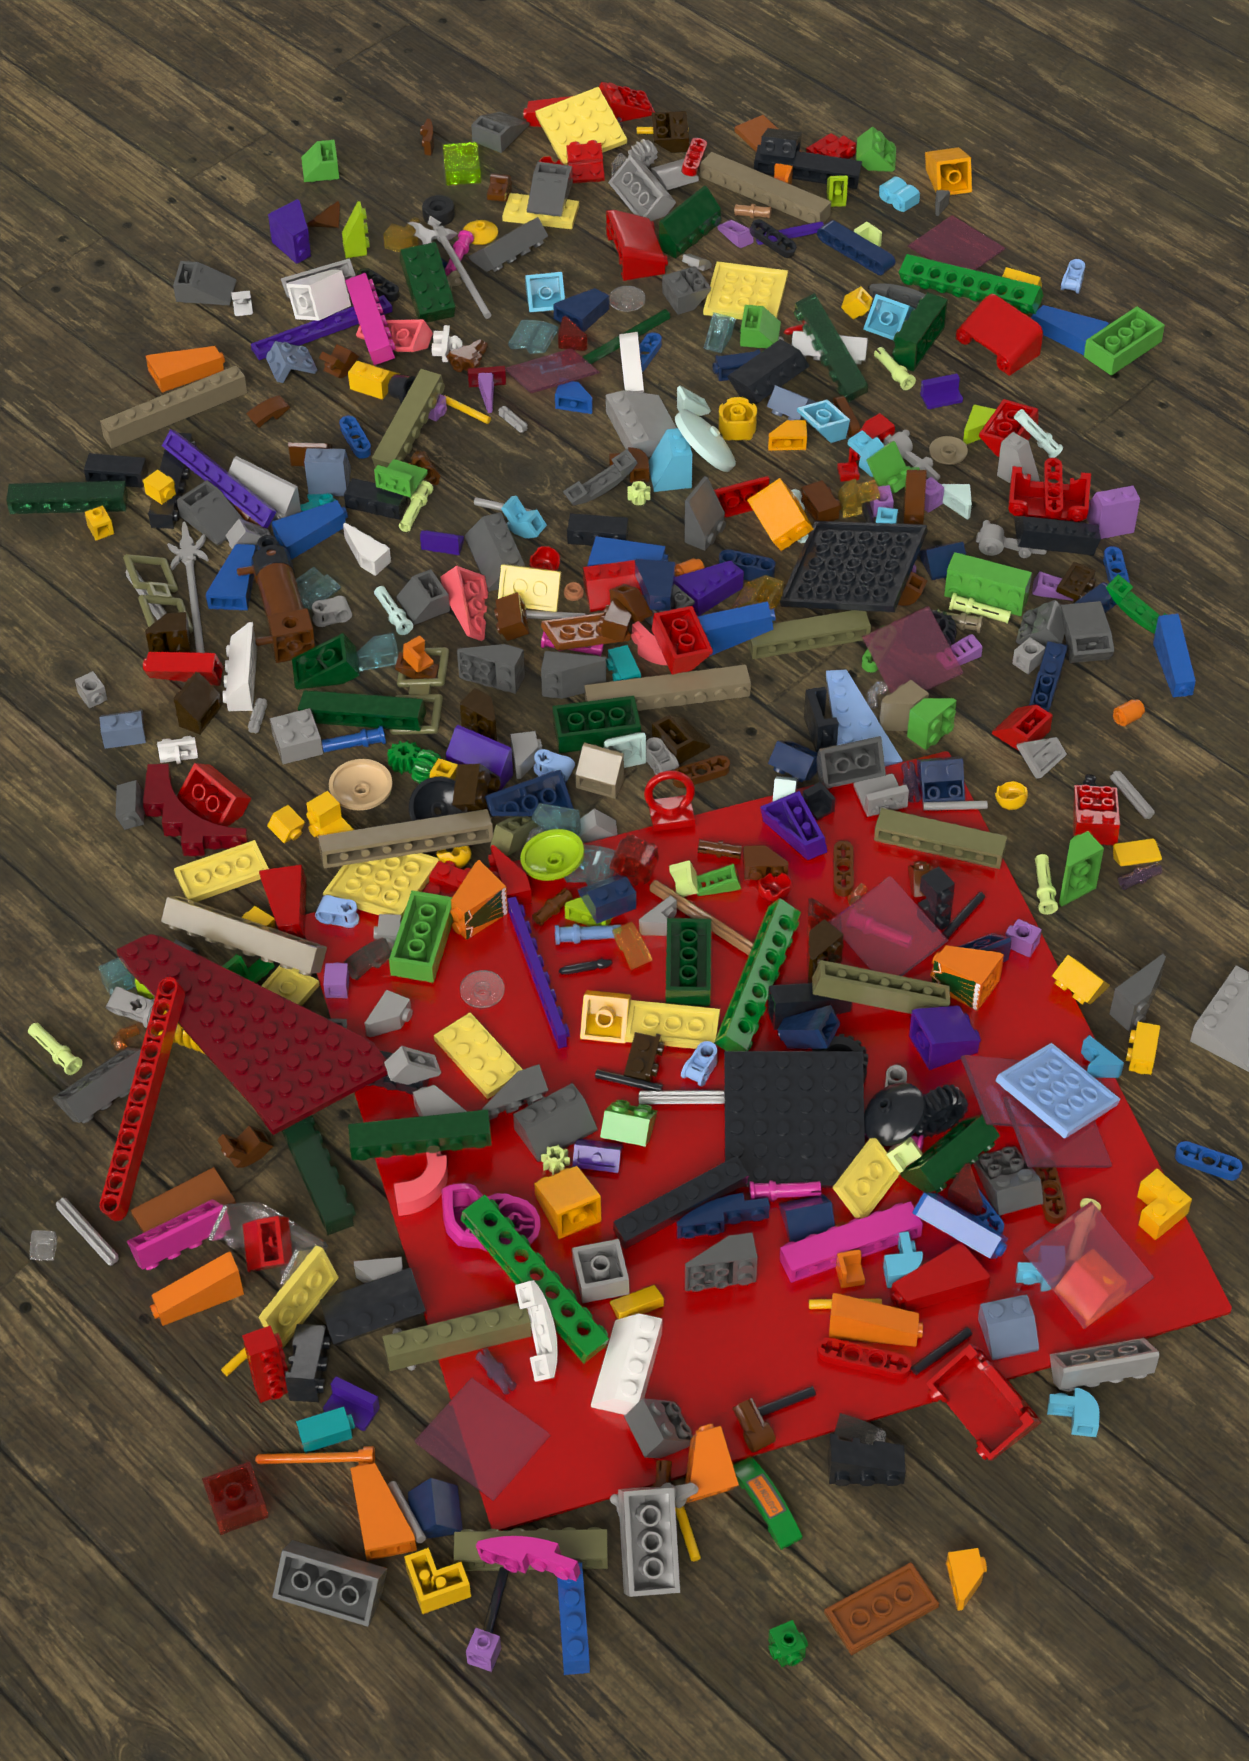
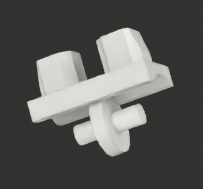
M444 325L443 331H434L432 356H442V362H448L446 356L449 354V350L459 349L463 344L462 340L457 336H449L450 325Z
M185 736L182 739L176 740L169 738L157 742L160 763L176 761L177 764H180L181 760L198 758L195 737Z

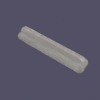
M1114 771L1110 776L1113 783L1144 819L1152 818L1155 814L1152 807L1121 771Z

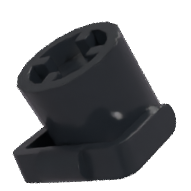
M401 374L392 376L388 384L389 394L393 398L399 399L402 404L416 377Z

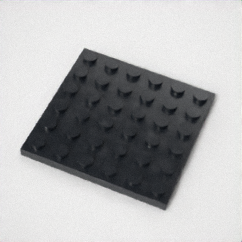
M815 521L812 526L814 530L809 533L780 598L781 607L895 612L928 532L927 525Z
M724 1051L725 1162L738 1156L749 1174L748 1183L742 1187L749 1188L750 1181L756 1184L769 1183V1180H773L776 1184L820 1181L821 1188H833L865 1146L863 1052Z

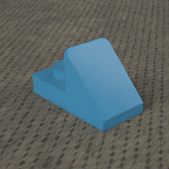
M1090 1035L1083 1040L1081 1054H1083L1086 1060L1091 1062L1088 1065L1087 1072L1094 1078H1119L1122 1074L1124 1062Z

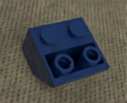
M957 756L917 760L918 783L922 803L965 801L963 758Z

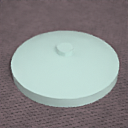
M682 409L675 416V422L681 434L707 462L724 472H729L736 465L730 448L721 437L717 428L685 409Z

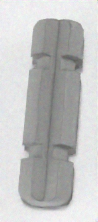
M503 406L499 408V415L520 433L527 431V423L510 411L508 407Z
M264 698L256 699V706L253 708L251 721L248 724V731L250 733L256 734L260 730L261 726L259 725L262 724L267 708V700Z

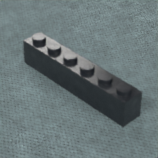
M761 145L757 147L754 170L774 176L775 164L778 163L793 166L792 179L827 184V179L830 176H848L847 188L857 189L862 161L796 151L794 158L760 154Z
M179 433L196 447L192 433ZM165 449L159 471L174 480L176 495L162 505L152 498L148 515L151 528L174 529L175 523L179 521L180 516L177 499L186 493V480H189L190 470Z
M735 1156L613 1222V1231L625 1250L679 1221L695 1208L722 1198L746 1185L749 1174L738 1156Z

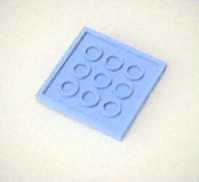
M1052 1043L998 1074L995 1080L1064 1139L1117 1106L1120 1101L1119 1097Z

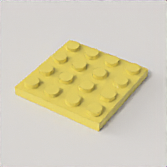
M599 87L535 111L536 117L561 163L567 165L566 145H569L571 142L577 141L580 144H587L590 140H596L597 143L602 145V153L627 144V138Z
M716 262L710 284L711 291L707 295L703 315L742 320L744 306L756 305L764 306L777 318L788 278V270Z
M418 853L343 865L323 892V896L331 895L337 898L351 899L356 902L357 909L376 915H401V918H403L411 891H423L429 882L431 872L440 859Z

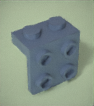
M275 341L271 350L267 353L266 360L276 382L284 383L291 369L313 374L317 372L309 350L304 346Z

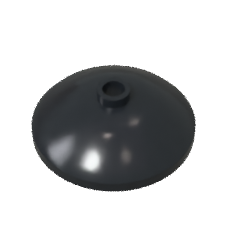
M432 777L421 782L414 789L409 799L408 809L411 821L466 813L452 805L455 781L446 777ZM434 809H440L441 814H436L434 812Z
M903 1082L891 1084L877 1092L869 1101L864 1112L866 1136L869 1139L876 1138L882 1146H893L911 1137L920 1127L926 1112V1101L922 1092L916 1086Z

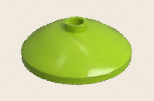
M553 829L541 832L531 838L523 847L520 860L524 871L532 878L544 881L557 880L566 877L579 867L583 861L585 849L582 840L575 833L563 829Z

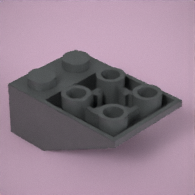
M503 112L481 115L471 125L472 142L502 153L530 124Z
M537 162L530 189L527 213L562 217L573 184L572 166Z
M180 261L173 284L176 302L230 305L232 299L231 292H234L237 281L235 278L199 262Z
M208 480L177 499L180 517L199 532L205 534L217 546L227 540L225 535L239 518L244 520L223 493Z
M1101 601L1061 605L1069 662L1078 663L1110 659L1114 653L1113 639Z
M500 644L459 648L457 650L459 678L505 692L517 693L525 678L524 649Z
M540 1065L517 1071L482 1108V1110L488 1109L489 1120L498 1117V1114L506 1110L507 1114L519 1110V1107L527 1103L530 1106L544 1098L548 1088Z
M1015 1146L1005 1147L992 1153H983L973 1163L988 1199L998 1215L1043 1204L1041 1179Z
M753 1233L728 1236L685 1264V1291L692 1290L697 1292L706 1288H725L728 1285H748L756 1282L757 1253Z

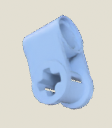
M1074 259L1069 262L1062 279L1061 290L1068 289L1079 294L1085 270V263L1082 260Z
M545 749L538 750L534 755L536 762L534 772L536 775L541 776L552 771L561 770L564 782L568 781L575 767L573 759Z
M331 895L322 897L315 913V917L319 922L345 928L355 927L359 923V915L356 913V902L351 899L337 898Z
M710 1041L700 1043L690 1059L685 1063L681 1077L690 1078L698 1082L699 1086H704L709 1075L717 1065L716 1045Z

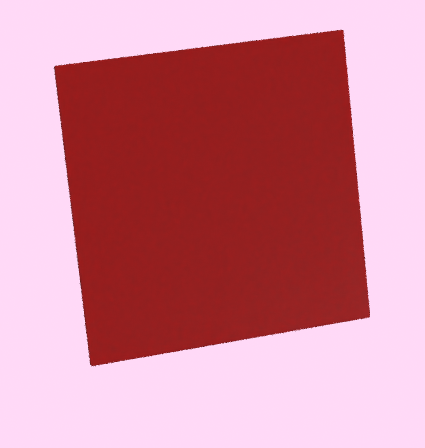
M944 751L885 766L886 775L894 774L898 785H907L909 790L907 807L895 811L990 832L978 809L923 811L918 783L917 760L952 757L949 752ZM964 782L965 801H974ZM854 783L827 788L835 797V810L820 820L815 819L825 837L827 853L810 860L804 858L763 822L760 807L773 802V795L694 815L696 826L653 832V827L650 826L584 843L585 854L583 861L575 871L566 877L544 881L532 878L526 873L531 888L532 903L523 905L525 911L524 920L530 923V936L535 938L538 947L536 953L542 956L544 962L543 972H548L550 978L549 988L555 991L557 1002H555L556 1007H561L563 1013L562 1023L567 1024L570 1037H567V1047L558 1049L509 912L467 940L461 934H457L451 926L434 983L391 975L389 958L392 949L378 948V940H374V926H378L379 915L357 909L356 913L359 915V923L355 927L345 928L319 922L315 917L316 912L306 914L305 939L327 947L321 972L316 974L330 1018L347 1019L348 1030L373 1041L380 1051L395 1053L401 1046L435 1055L441 1074L430 1078L427 1087L437 1086L467 1112L482 1110L494 1097L492 1096L487 1099L434 1041L435 1034L468 1013H471L522 1069L540 1065L548 1088L544 1098L572 1083L585 1099L597 1126L596 1132L583 1139L623 1144L618 1173L579 1168L601 1197V1222L561 1239H558L535 1196L534 1183L538 1182L541 1178L553 1176L552 1172L543 1170V1162L536 1160L514 1129L513 1114L528 1107L527 1103L520 1106V1109L507 1114L505 1110L499 1113L498 1117L489 1120L491 1146L463 1148L458 1151H441V1156L446 1155L448 1179L445 1187L453 1184L469 1183L475 1185L483 1195L509 1194L513 1197L527 1200L535 1207L540 1217L541 1227L537 1239L530 1245L531 1249L535 1253L538 1252L542 1255L546 1262L545 1265L550 1271L553 1270L559 1275L561 1283L566 1289L569 1288L573 1291L577 1298L576 1301L581 1307H586L590 1311L592 1319L597 1325L604 1327L610 1340L615 1320H618L610 1301L623 1296L582 1303L573 1266L572 1248L618 1239L613 1231V1222L725 1162V1104H644L651 1106L652 1110L657 1111L651 1137L646 1146L600 1137L604 1111L612 1102L625 1100L630 1102L629 1105L638 1107L639 1091L648 1090L595 1078L597 1069L624 1075L632 1042L616 1043L580 1039L584 994L587 990L631 995V1000L666 1004L667 936L641 935L639 933V919L664 901L650 891L651 883L657 880L676 892V884L670 874V865L690 860L697 872V876L734 864L742 889L703 896L693 894L684 898L754 943L768 906L774 902L767 901L760 896L757 889L759 880H744L743 846L765 845L788 861V876L793 884L789 895L784 901L801 912L798 919L799 925L791 937L793 941L786 949V959L780 965L778 970L780 972L779 977L773 985L808 983L807 952L809 931L824 919L844 934L842 962L840 964L932 982V977L930 976L934 968L932 960L938 951L941 952L946 945L958 947L991 933L1005 936L1010 925L1014 926L1017 919L1038 927L1004 859L1000 869L874 841L875 826L879 814L867 817L854 789ZM811 786L796 789V792L800 791L803 797V791ZM699 839L718 843L723 841L725 844L738 846L742 845L740 859L725 856L717 858V855L697 853ZM839 841H848L853 846L854 885L853 892L846 897L838 896L834 892L833 852L834 845ZM841 850V858H845V850ZM521 860L513 861L524 871ZM916 861H926L934 869L939 866L955 883L950 923L978 892H982L985 895V899L948 940L941 937V933L945 929L932 933L917 917L918 903L926 899V896L914 897L911 893L908 865H914ZM842 865L838 867V870L845 872L849 868ZM494 867L488 868L492 873L495 871ZM615 875H621L628 878L636 891V909L613 917L609 926L621 924V939L580 940L578 944H574V942H560L559 945H556L555 925H559V927H571L573 924H577L580 927L591 926L565 919V905L557 915L551 916L542 926L537 924L532 918V915L540 910L548 899L554 898L563 888L569 890L573 896L572 900L580 898L578 889ZM842 879V881H841L842 887H846V886H845V881H846V879H844V880ZM702 882V888L706 887V883ZM677 909V914L674 918L691 917ZM855 909L859 914L874 917L878 923L913 936L909 949H906L873 934L864 935L863 931L853 927L847 928L846 923L851 911ZM711 931L710 1006L695 1007L720 1009L718 1034L749 955ZM1042 933L1040 943L1030 958L1010 949L1009 960L1002 964L999 983L978 1011L950 997L949 1006H960L963 1013H967L972 1028L977 1030L980 1035L981 1042L979 1043L978 1053L929 1070L909 1037L912 1014L852 1002L851 1012L836 1015L840 1026L835 1036L844 1034V1037L849 1035L854 1037V1041L859 1040L861 1046H865L866 1054H868L867 1076L864 1083V1112L872 1097L885 1088L887 1069L893 1065H900L907 1071L906 1083L916 1086L922 1094H927L938 1086L941 1088L944 1085L958 1087L964 1093L969 1104L967 1112L964 1113V1118L960 1119L959 1122L983 1113L987 1116L1000 1137L994 1141V1147L986 1152L982 1151L978 1156L983 1153L996 1152L1005 1147L1015 1146L1034 1171L1036 1164L1041 1160H1049L1056 1166L1067 1208L1065 1219L1061 1223L1052 1224L1048 1222L1044 1217L1042 1205L1040 1204L999 1215L1004 1222L1003 1235L1008 1238L1005 1243L1007 1244V1249L1001 1257L998 1256L997 1259H990L964 1244L991 1276L987 1290L911 1311L919 1313L918 1323H923L922 1338L917 1337L916 1347L843 1340L905 1355L910 1359L911 1367L968 1327L972 1335L918 1375H915L911 1370L909 1376L902 1380L821 1361L817 1355V1348L820 1340L829 1337L831 1309H809V1299H832L833 1293L858 1299H882V1305L901 1309L900 1306H895L891 1300L892 1288H887L883 1270L884 1255L899 1254L898 1245L861 1258V1267L865 1278L864 1285L841 1288L836 1267L791 1283L780 1262V1247L789 1243V1239L779 1209V1203L814 1196L777 1198L774 1202L769 1200V1218L761 1221L751 1220L738 1224H724V1232L717 1235H700L690 1239L677 1238V1222L625 1250L621 1245L629 1277V1294L655 1285L664 1298L663 1307L643 1314L662 1319V1336L644 1398L675 1401L681 1409V1414L686 1424L692 1431V1436L702 1426L713 1424L714 1428L721 1426L732 1462L936 1402L928 1393L930 1388L926 1382L969 1344L981 1348L991 1359L978 1320L980 1304L1027 1295L1035 1316L1039 1351L996 1360L991 1359L1007 1380L1050 1368V1354L1140 1338L1148 1339L1231 1313L1232 1306L1186 1216L1157 1240H1154L1138 1225L1141 1212L1147 1207L1137 1197L1140 1183L1156 1169L1162 1173L1163 1171L1115 1078L1095 1079L1120 1098L1118 1105L1065 1139L995 1081L998 1074L1050 1043L1054 1044L1086 1071L1091 1063L1084 1058L1081 1050L1084 1039L1089 1035L1094 1039L1095 1037L1076 1000L1072 997L1071 990L1067 988L1064 991L1055 984L1057 979L1052 975L1057 970L1058 965ZM599 959L612 960V964L604 969L597 968L566 975L559 973L560 968L568 965L597 961ZM325 963H348V998H325L323 986ZM386 990L410 999L413 1013L410 1020L405 1022L401 1029L374 1037L366 1036L365 1022ZM767 1000L765 1003L766 1010L758 1021L760 1025L751 1039L753 1044L749 1051H812V1049H792L786 1047L784 1041L779 1037L778 1029L774 1030L767 1013ZM716 1045L717 1065L709 1075L705 1085L701 1087L698 1085V1082L690 1078L681 1077L685 1063L696 1049L664 1046L662 1056L658 1055L656 1061L659 1064L657 1076H652L651 1082L662 1084V1091L724 1090L725 1050ZM375 1085L365 1086L354 1092L363 1122L419 1117L414 1105L413 1095L407 1092L388 1090ZM952 1128L939 1135H934L932 1138L929 1136L924 1138L921 1152L924 1153ZM575 1143L563 1149L568 1150V1157L570 1158V1165L565 1166V1169L573 1168ZM882 1146V1147H883V1148L885 1149V1151L888 1153L889 1149H890L892 1146ZM426 1152L416 1153L411 1156L397 1155L390 1158H375L408 1266L412 1269L426 1310L424 1317L427 1325L519 1303L516 1284L489 1252L480 1248L458 1246L446 1233L443 1221L442 1194L433 1204L419 1212L402 1216L398 1215L394 1184L412 1181L420 1177L428 1165ZM974 1164L963 1167L962 1170L964 1172L955 1179H949L946 1182L947 1187L938 1192V1194L963 1209L956 1199V1189L960 1182L971 1181L990 1203ZM1042 1169L1045 1173V1180H1048L1049 1172H1046V1169ZM899 1175L870 1215L876 1211L890 1209L898 1203L904 1204L910 1201L915 1208L924 1192ZM740 1187L725 1195L743 1193L745 1201L750 1200L749 1188ZM821 1188V1195H825L832 1202L835 1226L840 1227L856 1219L833 1188ZM1053 1188L1044 1189L1045 1194L1049 1196L1057 1194ZM963 1190L962 1194L967 1193L970 1197L971 1192H966L965 1190ZM1084 1198L1099 1202L1101 1210L1096 1214V1225L1088 1235L1082 1257L1094 1249L1127 1281L1124 1296L1089 1323L1055 1288L1041 1292L1040 1283L1032 1285L1016 1283L1015 1275L1018 1262L1039 1263L1038 1257L1041 1246H1065L1066 1257L1076 1227L1074 1220L1079 1215L1081 1209L1080 1202ZM1053 1203L1052 1211H1054L1055 1215H1058L1059 1212L1056 1211L1055 1203ZM981 1206L973 1209L979 1215L986 1213V1209ZM921 1218L920 1220L923 1223L921 1236L912 1239L915 1241L916 1252H923L922 1265L961 1242ZM753 1233L757 1253L756 1282L748 1285H728L725 1288H706L697 1292L692 1290L685 1291V1264L728 1236ZM523 1256L515 1257L516 1261L522 1263L526 1261V1259ZM1066 1264L1064 1268L1063 1277L1071 1269V1267L1067 1266ZM538 1274L530 1275L533 1280L538 1281L542 1279ZM546 1292L547 1297L551 1299L557 1298L554 1292ZM569 1310L561 1311L566 1317L573 1316ZM532 1328L531 1337L438 1359L491 1529L504 1531L608 1500L613 1494L618 1495V1489L651 1487L656 1481L657 1460L661 1462L662 1460L672 1461L671 1480L686 1476L689 1447L661 1459L644 1457L624 1414L591 1407L609 1340L604 1349L583 1364L556 1332L557 1365L554 1378L536 1382L530 1357L537 1356ZM577 1329V1332L579 1334L588 1335V1331L586 1329ZM827 1347L825 1353H830L832 1347ZM839 1349L838 1357H841L842 1349ZM849 1351L845 1354L849 1360H856L859 1357L854 1351ZM879 1357L869 1359V1362L874 1366H879L883 1363ZM887 1360L886 1368H889L890 1360ZM898 1363L897 1370L901 1371L903 1364ZM813 1386L816 1396L762 1416L764 1422L766 1421L771 1426L776 1441L753 1453L744 1440V1431L732 1408L751 1398L758 1408Z

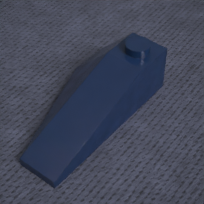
M561 770L543 774L485 796L491 816L554 817L574 810Z

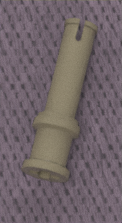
M946 612L947 615L952 616L958 629L975 630L977 633H981L984 616H971L965 612L961 613V615Z

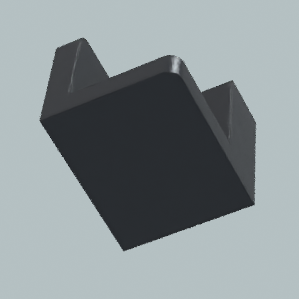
M821 782L803 791V798L816 820H820L834 812L835 797Z

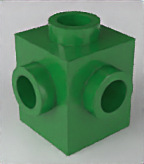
M793 1620L769 1629L768 1641L770 1645H768L773 1660L778 1659L781 1667L786 1665L795 1666L805 1658L808 1642L804 1633L798 1632Z

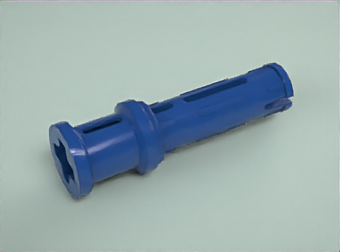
M381 725L377 729H362L360 733L323 739L322 745L324 753L361 745L369 747L370 744L382 742V744H386L383 726Z

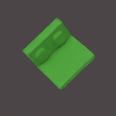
M891 441L866 459L877 486L890 485L891 493H896L905 487L907 470H920L919 467L905 465L895 441Z
M393 459L387 468L377 465L374 469L376 487L411 498L427 475V469Z

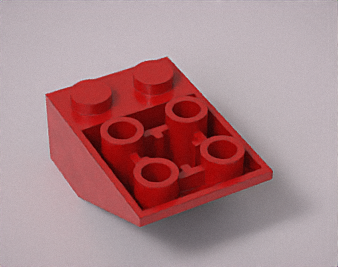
M601 82L599 88L618 122L652 116V113H655L644 91Z
M1074 785V836L1089 831L1101 845L1117 844L1120 829L1117 788L1110 786Z

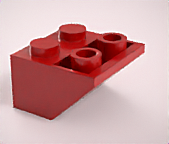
M1038 705L1019 707L992 731V735L1018 750L1016 746L1018 743L1043 739L1050 732L1053 715Z
M274 1216L242 1224L248 1272L294 1265L289 1217Z

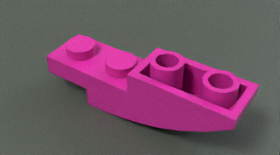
M502 1536L480 1540L476 1544L479 1557L484 1562L503 1565L505 1569L511 1572L519 1571L526 1574L531 1565L537 1571L544 1572L546 1570L554 1573L555 1576L562 1580L571 1579L577 1581L581 1573L578 1561L561 1555L559 1544L548 1540L525 1536Z

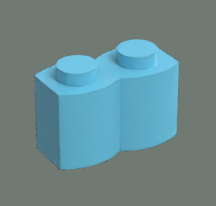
M899 177L891 178L880 185L879 188L880 198L892 204L895 209L901 212H905L919 203L920 192L914 186L907 185Z

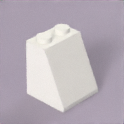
M328 270L286 284L295 319L319 321L351 306L342 270Z

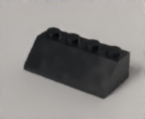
M779 339L727 377L739 397L748 399V402L753 405V403L757 404L773 392L775 385L783 386L808 368L809 364L799 349Z
M1025 516L1014 517L1018 547L1094 556L1101 540L1099 525Z
M411 1267L320 1300L325 1321L335 1346L426 1314Z

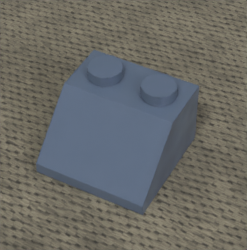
M775 385L767 407L771 408V413L782 417L785 414L789 416L788 420H805L797 412V408L816 403V401Z
M143 710L100 716L101 735L105 749L146 743Z
M1027 1295L980 1304L978 1320L992 1360L1039 1351L1035 1316Z

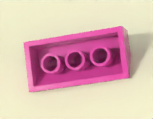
M212 1199L128 1240L127 1243L138 1267L142 1270L145 1268L146 1270H151L160 1265L159 1261L168 1258V1260L181 1255L180 1251L188 1247L189 1249L196 1248L203 1243L202 1240L208 1237L212 1239L224 1233L223 1230L229 1227L224 1207Z

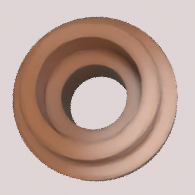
M571 582L566 585L564 589V597L566 599L576 601L583 597V588L579 583Z

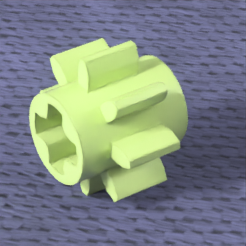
M642 481L634 482L632 487L628 486V500H632L634 505L645 504L646 500H650V486L646 487V484Z
M559 1145L547 1147V1154H541L543 1170H549L554 1175L565 1169V1166H569L568 1150H563Z

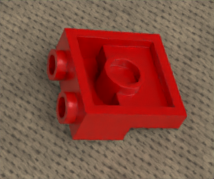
M830 133L807 147L806 152L849 159L856 153V143L844 135L838 138Z
M590 140L587 144H580L574 141L566 145L567 165L572 166L573 183L604 181L601 143H597L596 140Z
M438 861L429 876V883L423 892L453 897L471 869L465 868L463 870L457 868L451 861H446L445 863Z

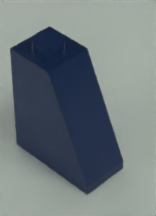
M594 288L553 304L554 319L584 333L609 310V295Z
M635 559V576L650 610H670L676 562Z
M829 1005L784 1018L778 1028V1034L787 1048L826 1049L838 1030L840 1022L832 1006Z

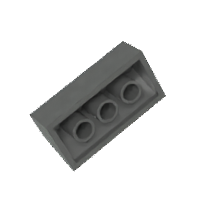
M537 217L468 257L484 271L488 272L493 269L495 272L503 268L502 263L507 262L509 264L516 260V255L519 253L522 256L530 252L529 247L534 245L536 248L543 244V239L548 237V234Z
M501 512L482 517L466 533L465 540L480 574L485 576L488 592L499 589L502 564L525 567Z
M126 1047L52 1097L53 1100L73 1122H88L94 1117L93 1114L96 1111L107 1109L113 1104L112 1101L118 1096L122 1098L130 1093L141 1049Z
M292 1540L282 1550L272 1598L369 1627L383 1593L388 1568Z

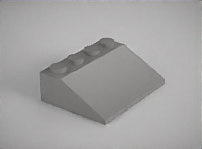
M625 390L606 395V413L625 449H628V447L642 450L647 457H650L666 430L676 428L659 395Z
M1235 966L1194 1025L1190 1042L1249 1072V972Z

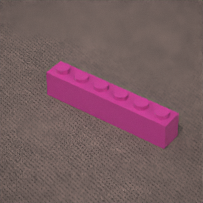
M366 273L345 280L373 364L377 365L395 358L393 350H396L393 339L389 340L392 337L389 328L384 327L388 324L385 316L380 315L383 313L381 304L376 303L379 301L377 292L372 291L375 290L372 279L368 280Z
M911 1201L904 1204L898 1203L885 1211H876L868 1217L853 1219L848 1224L840 1227H831L826 1232L811 1234L797 1242H789L780 1247V1262L792 1283L836 1267L837 1253L860 1250L862 1258L898 1245L900 1232H909L910 1240L921 1236L923 1223L918 1216L912 1213L914 1207Z

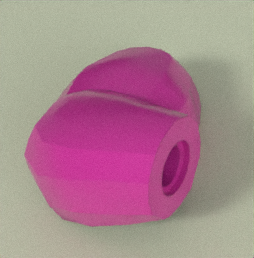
M469 1183L453 1184L444 1187L441 1193L446 1233L458 1246L480 1248L487 1251L461 1221L462 1211L482 1197L483 1194L475 1185ZM496 1193L487 1196L489 1200L493 1199L497 1203L501 1214L511 1219L515 1226L514 1229L519 1235H524L530 1245L537 1239L541 1227L540 1217L533 1205L527 1200L513 1197L509 1194ZM491 1220L484 1221L487 1226H495V1223ZM507 1238L499 1239L502 1244L507 1245L511 1243Z

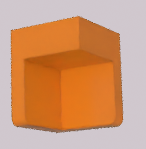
M776 163L774 178L791 185L793 166Z
M421 636L412 639L403 646V658L417 673L433 665V660L424 651L425 640Z
M860 1250L837 1253L836 1271L841 1288L865 1284Z

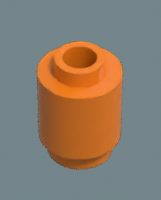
M694 558L676 565L675 577L704 569V564L700 559Z
M1138 699L1129 700L1114 709L1113 719L1117 724L1126 726L1142 717L1145 713L1144 705Z

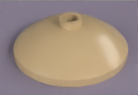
M355 759L340 765L332 773L329 780L330 794L340 803V806L350 810L374 808L383 803L392 790V777L388 769L379 762L369 759Z

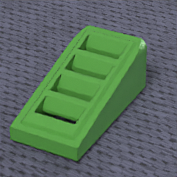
M734 864L697 876V896L742 889ZM702 882H705V883H706V887H703V888H702V884H701V883H702Z

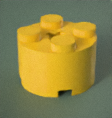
M734 397L728 399L727 403L720 405L719 431L723 439L729 441L751 440L757 426V407L754 403L752 405L746 398Z

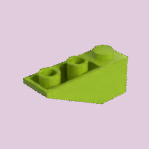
M360 201L357 202L342 231L346 258L367 255L366 248L370 247L369 239L365 237V234L368 233L367 222L364 223V219H367L366 210L361 207Z

